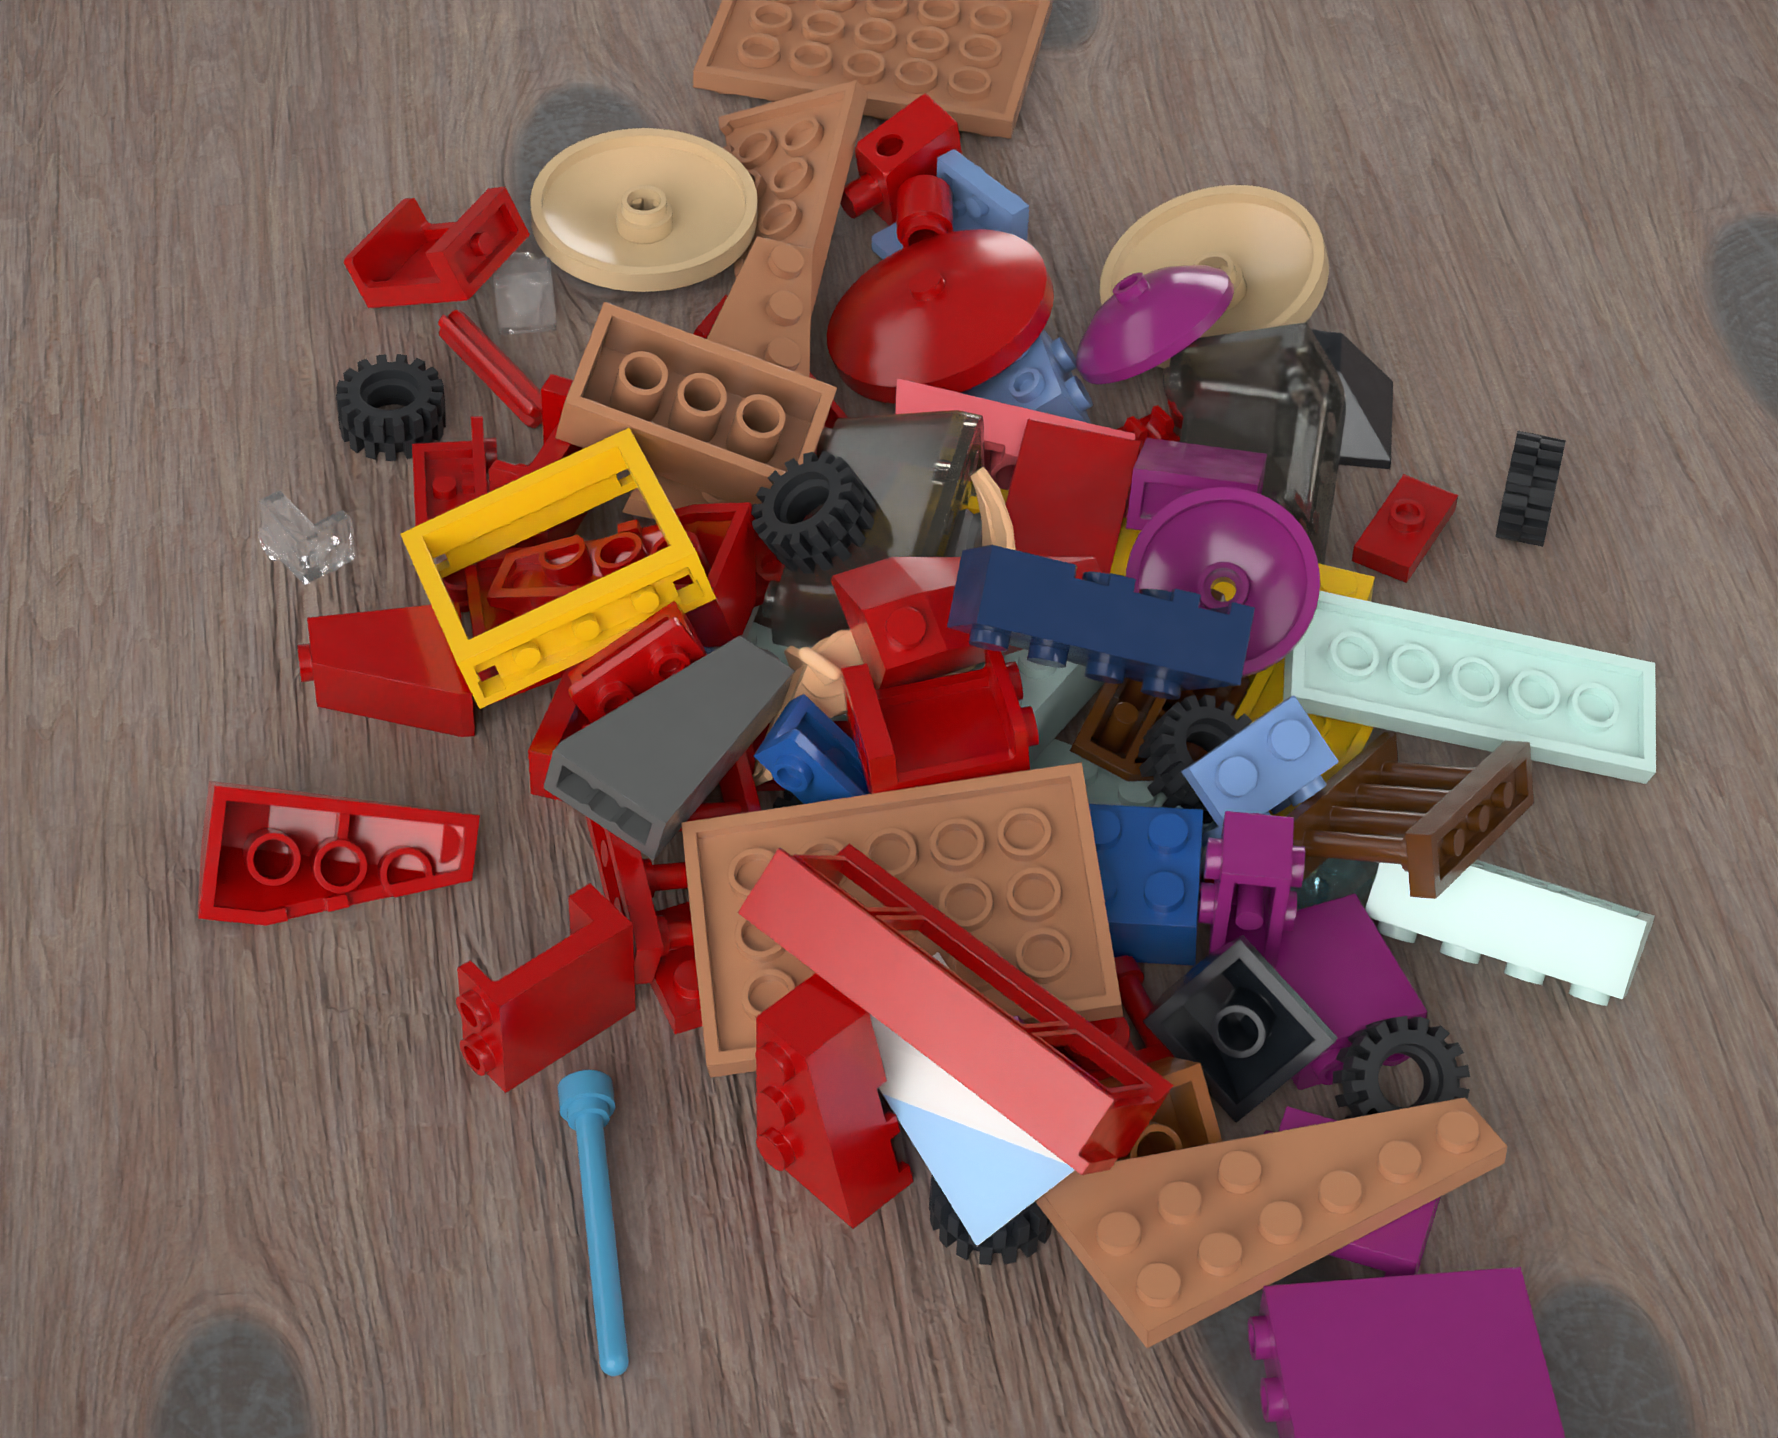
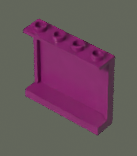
M1521 1267L1264 1286L1259 1316H1249L1248 1342L1251 1357L1253 1360L1264 1361L1267 1378H1262L1260 1383L1262 1413L1266 1423L1276 1422L1279 1438H1566Z

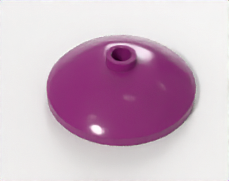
M1207 265L1169 266L1154 270L1145 275L1137 272L1127 276L1113 288V295L1097 310L1080 340L1075 361L1077 370L1086 382L1091 384H1109L1141 374L1170 359L1203 335L1225 312L1234 295L1232 281L1224 270Z
M1214 487L1197 490L1185 494L1164 506L1146 523L1132 547L1126 568V577L1136 579L1134 592L1139 593L1140 589H1159L1171 592L1176 588L1201 594L1199 608L1203 609L1227 607L1231 602L1255 607L1242 677L1261 672L1273 666L1297 646L1314 618L1319 599L1320 574L1317 556L1301 524L1291 513L1272 499L1250 490L1234 487ZM1228 582L1235 587L1236 593L1231 600L1220 602L1214 599L1211 594L1213 587L1217 583Z

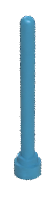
M581 1070L565 1076L559 1082L557 1088L559 1109L562 1118L568 1121L570 1128L576 1131L600 1367L609 1376H619L628 1368L629 1357L604 1127L609 1123L610 1116L615 1111L613 1081L607 1074L596 1070Z

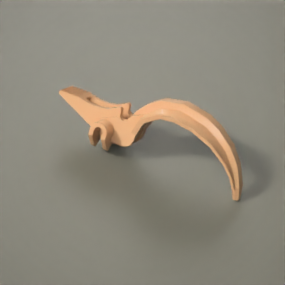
M981 467L970 477L977 493L982 520V546L996 545L1016 550L1013 525L1000 488L986 469ZM851 630L837 631L830 637L817 642L812 648L802 647L798 649L790 645L784 651L789 667L795 671L782 708L772 719L767 734L788 702L802 694H805L829 718L846 715L841 668L864 664ZM976 665L940 677L968 672ZM756 760L752 775L755 787L773 779L772 773Z

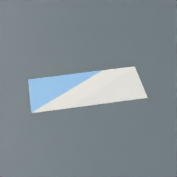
M939 952L933 955L936 960L948 968ZM870 1014L887 1081L878 1088L976 1246L1075 1171Z

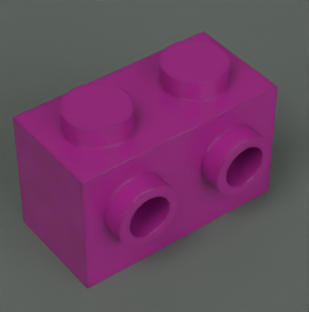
M1225 811L1221 839L1208 837L1204 878L1215 880L1214 883H1201L1198 923L1210 924L1209 954L1239 936L1244 935L1270 965L1276 969L1282 932H1293L1295 927L1297 892L1290 891V887L1301 888L1304 874L1305 847L1293 846L1294 817Z

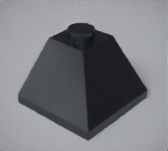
M1283 327L1276 378L1272 459L1390 469L1393 381L1343 333Z
M1244 935L1211 952L1160 996L1142 1021L1176 1058L1201 1063L1209 1094L1235 1123L1335 1043L1338 1038Z

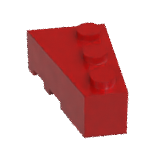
M815 973L756 1016V1144L760 1154L771 1167L778 1171L786 1170L847 1225L854 1229L914 1181L910 1165L903 1161L900 1163L896 1161L891 1144V1139L901 1132L897 1116L890 1111L883 1114L877 1088L884 1084L887 1078L870 1014Z

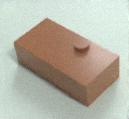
M604 302L566 397L555 438L586 448L630 428L654 474L732 503L751 502L752 505L760 504L762 502L757 498L756 494L760 487L768 489L772 487L773 484L768 477L775 470L782 476L788 471L784 464L785 462L794 458L801 465L803 464V454L815 452L837 387Z

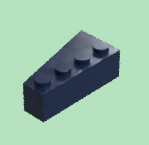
M996 545L962 550L947 628L969 633V644L1002 652L1008 651L1009 645L1029 650L1027 660L1030 662L1056 668H1065L1067 661L1086 666L1084 676L1087 678L1113 684H1122L1124 678L1142 682V693L1163 699L1178 700L1180 699L1181 691L1241 684L1255 607L1231 602L1227 607L1203 609L1199 608L1201 594L1176 588L1171 592L1159 589H1140L1139 593L1134 592L1136 579L1113 573L1084 572L1082 579L1075 578L1077 570L1075 564Z

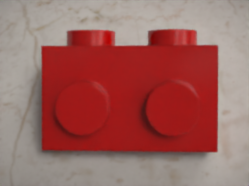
M471 416V441L412 444L415 527L490 492L487 474H489V468L494 461L498 460L496 437L484 438L483 416Z
M674 600L569 671L567 674L572 686L569 687L568 692L572 701L593 723L703 658L707 653L687 615Z

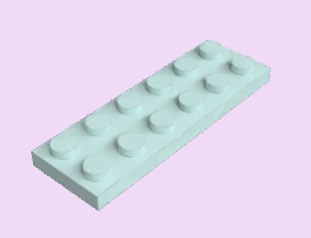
M1319 591L1317 609L1306 634L1297 646L1285 656L1283 701L1295 695L1305 712L1309 714L1493 752L1505 740L1530 742L1531 760L1643 784H1646L1656 773L1655 663L1324 591Z

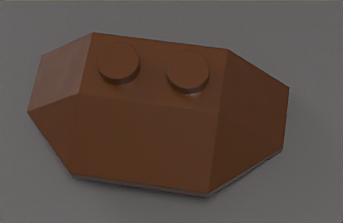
M1212 589L1211 594L1214 599L1226 602L1223 593ZM1249 676L1242 677L1241 684L1236 686L1181 691L1180 699L1178 700L1163 699L1141 692L1142 682L1124 678L1122 684L1105 682L1069 751L1127 782L1154 781L1153 776L1142 777L1139 769L1147 760L1138 757L1139 747L1146 741L1143 739L1146 732L1177 702L1181 703L1186 697L1196 695L1197 701L1204 695L1215 696V708H1218L1225 700L1235 705L1231 714L1233 716L1250 683ZM1186 742L1188 752L1194 762L1208 753L1197 744Z

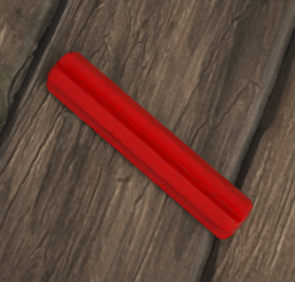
M454 309L449 315H442L438 320V325L441 327L439 336L527 427L537 428L542 423L541 390L462 310Z

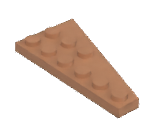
M858 80L718 117L719 129L726 139V146L723 149L737 158L747 169L754 181L758 199L757 228L749 247L733 263L735 277L737 278L757 236L813 249L811 316L868 96Z
M757 236L707 339L809 377L813 249ZM655 474L673 509L692 504L732 503ZM633 489L622 513L654 519L639 489Z
M1464 1097L1115 1162L1111 1170L1080 1175L1078 1172L1073 1171L1035 1202L1144 1346L1149 1348L1263 1289L1264 1286H1268L1504 1164L1507 1145Z

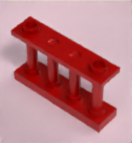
M583 724L582 729L590 724ZM752 744L719 782L724 802L702 803L687 822L761 811L752 776L755 767ZM586 816L604 896L633 923L635 985L652 983L660 958L668 954L669 948L694 946L691 919L666 921L663 915L656 916L652 901L655 891L688 888L685 862L653 865L649 858L642 859L639 850Z

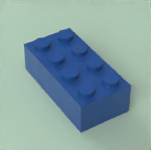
M1089 804L1114 958L1127 955L1132 956L1138 963L1195 966L1202 861L1203 810Z

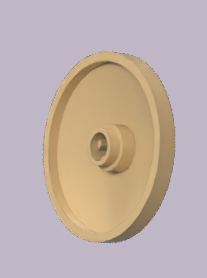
M635 128L616 130L592 136L571 145L552 158L540 171L534 182L530 198L532 230L543 253L559 268L576 278L597 286L622 291L652 292L672 290L711 278L728 268L743 255L749 247L757 228V191L752 177L743 164L728 151L708 140L688 133L666 129Z
M1225 185L1204 188L1178 196L1161 204L1141 217L1120 237L1107 257L1102 270L1100 299L1101 304H1103L1113 295V288L1121 280L1137 272L1145 275L1160 268L1185 265H1207L1224 270L1234 285V295L1225 312L1192 344L1170 359L1157 365V367L1189 372L1223 369L1250 361L1279 346L1282 341L1283 327L1300 329L1319 305L1325 292L1329 276V259L1317 222L1305 207L1289 196L1271 189L1250 185Z

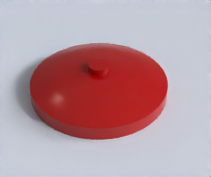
M984 229L962 230L936 235L913 243L889 255L871 267L851 285L831 315L827 329L828 351L844 383L854 392L871 400L896 404L897 378L961 393L999 374L1032 346L1043 331L1051 315L1054 302L1053 284L1039 252L1020 237L1006 232Z

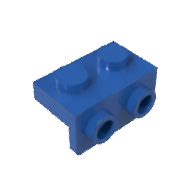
M805 694L789 701L754 754V757L772 773L774 780L784 789L791 791L803 804L870 794L855 742Z

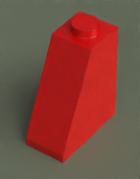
M459 601L453 602L462 623ZM431 604L307 618L310 643L297 645L301 682L314 681L317 707L459 737L475 736L472 693L457 665Z

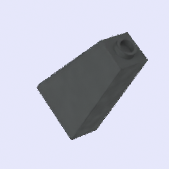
M738 636L561 741L553 750L543 788L652 860H655L681 829V823L687 822L782 708L795 670L782 663L772 652L761 649L742 636Z

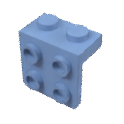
M955 149L937 158L936 177L947 182L953 193V232L975 229L995 230L1015 235L1027 241L1028 204ZM897 223L872 236V251L882 259L904 248L897 238Z
M1044 329L1032 346L1009 367L989 380L961 392L962 394L1091 423L1086 410L1093 406V402L1083 383L1076 375L1073 376L1071 372L1076 368V358L1062 337L1053 341Z
M1295 695L1285 699L1181 771L1214 819L1213 823L1203 829L1202 848L1207 846L1208 837L1221 839L1225 811L1271 815L1269 813L1271 810L1274 815L1291 804L1293 807L1297 806L1327 785L1321 774L1339 761Z

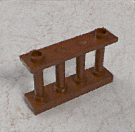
M1383 732L1326 781L1327 785L1323 789L1303 801L1286 817H1294L1293 846L1305 847L1303 881L1328 858L1401 864L1403 870L1409 874L1410 897L1437 899L1534 804L1530 742L1505 740L1477 767L1398 762L1396 733Z

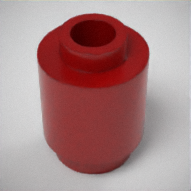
M917 175L905 180L899 186L896 194L897 238L904 248L936 235L953 232V193L951 187L943 179L933 175Z

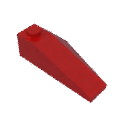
M751 502L692 504L673 509L697 552L716 597L715 600L685 613L704 647H721L738 636H742L756 603L755 530L752 525V521L755 518L751 514ZM635 519L617 524L618 534L585 543L582 537L574 535L506 553L486 599L490 607L525 614L669 546L657 524L641 528L638 520ZM687 575L673 583L676 590H679L693 582L690 576Z
M890 557L832 576V585L864 664H868L875 690L934 679L985 662L984 649L969 644V633L947 628L961 557ZM1046 557L1075 564L1077 566L1075 578L1082 579L1084 572H1101L1095 557ZM1009 645L1008 651L1002 652V655L1005 656L1023 649Z
M209 781L201 843L198 919L266 926L285 922L291 918L324 911L331 912L349 908L351 905L388 897H400L472 881L480 815L278 788Z

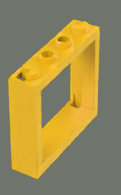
M630 428L400 533L457 665L479 709L592 657L674 600L684 613H687L716 599L695 548ZM628 469L630 475L618 480L616 474ZM635 488L639 489L669 547L472 639L468 638L442 578ZM443 554L446 555L447 560L435 564L434 558ZM689 575L693 583L676 590L673 582ZM495 665L499 674L482 682L478 673Z

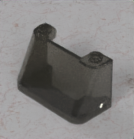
M1307 322L1198 338L1188 347L1171 357L1170 366L1166 367L1163 372L1165 395L1170 402H1175L1184 417L1180 442L1267 454L1262 495L1272 499L1294 516L1307 533L1315 550L1318 563L1325 565L1346 417L1345 392L1338 373Z
M950 410L838 418L833 429L824 427L819 438L816 456L820 458L822 451L831 452L835 458L839 455L848 463L873 495L871 498L875 502L876 511L869 514L875 521L872 529L860 530L866 537V540L861 547L852 543L847 548L852 556L844 562L837 555L832 558L833 568L823 571L816 563L814 574H804L800 568L793 572L785 566L780 582L770 581L764 597L762 614L763 617L771 618L773 644L786 647L792 645L798 649L802 647L812 648L817 642L830 637L837 631L850 630L831 582L833 575L890 557L946 556L962 504L968 505L970 497L977 496L970 476L981 467H984L983 415ZM824 504L813 509L803 521L815 515Z

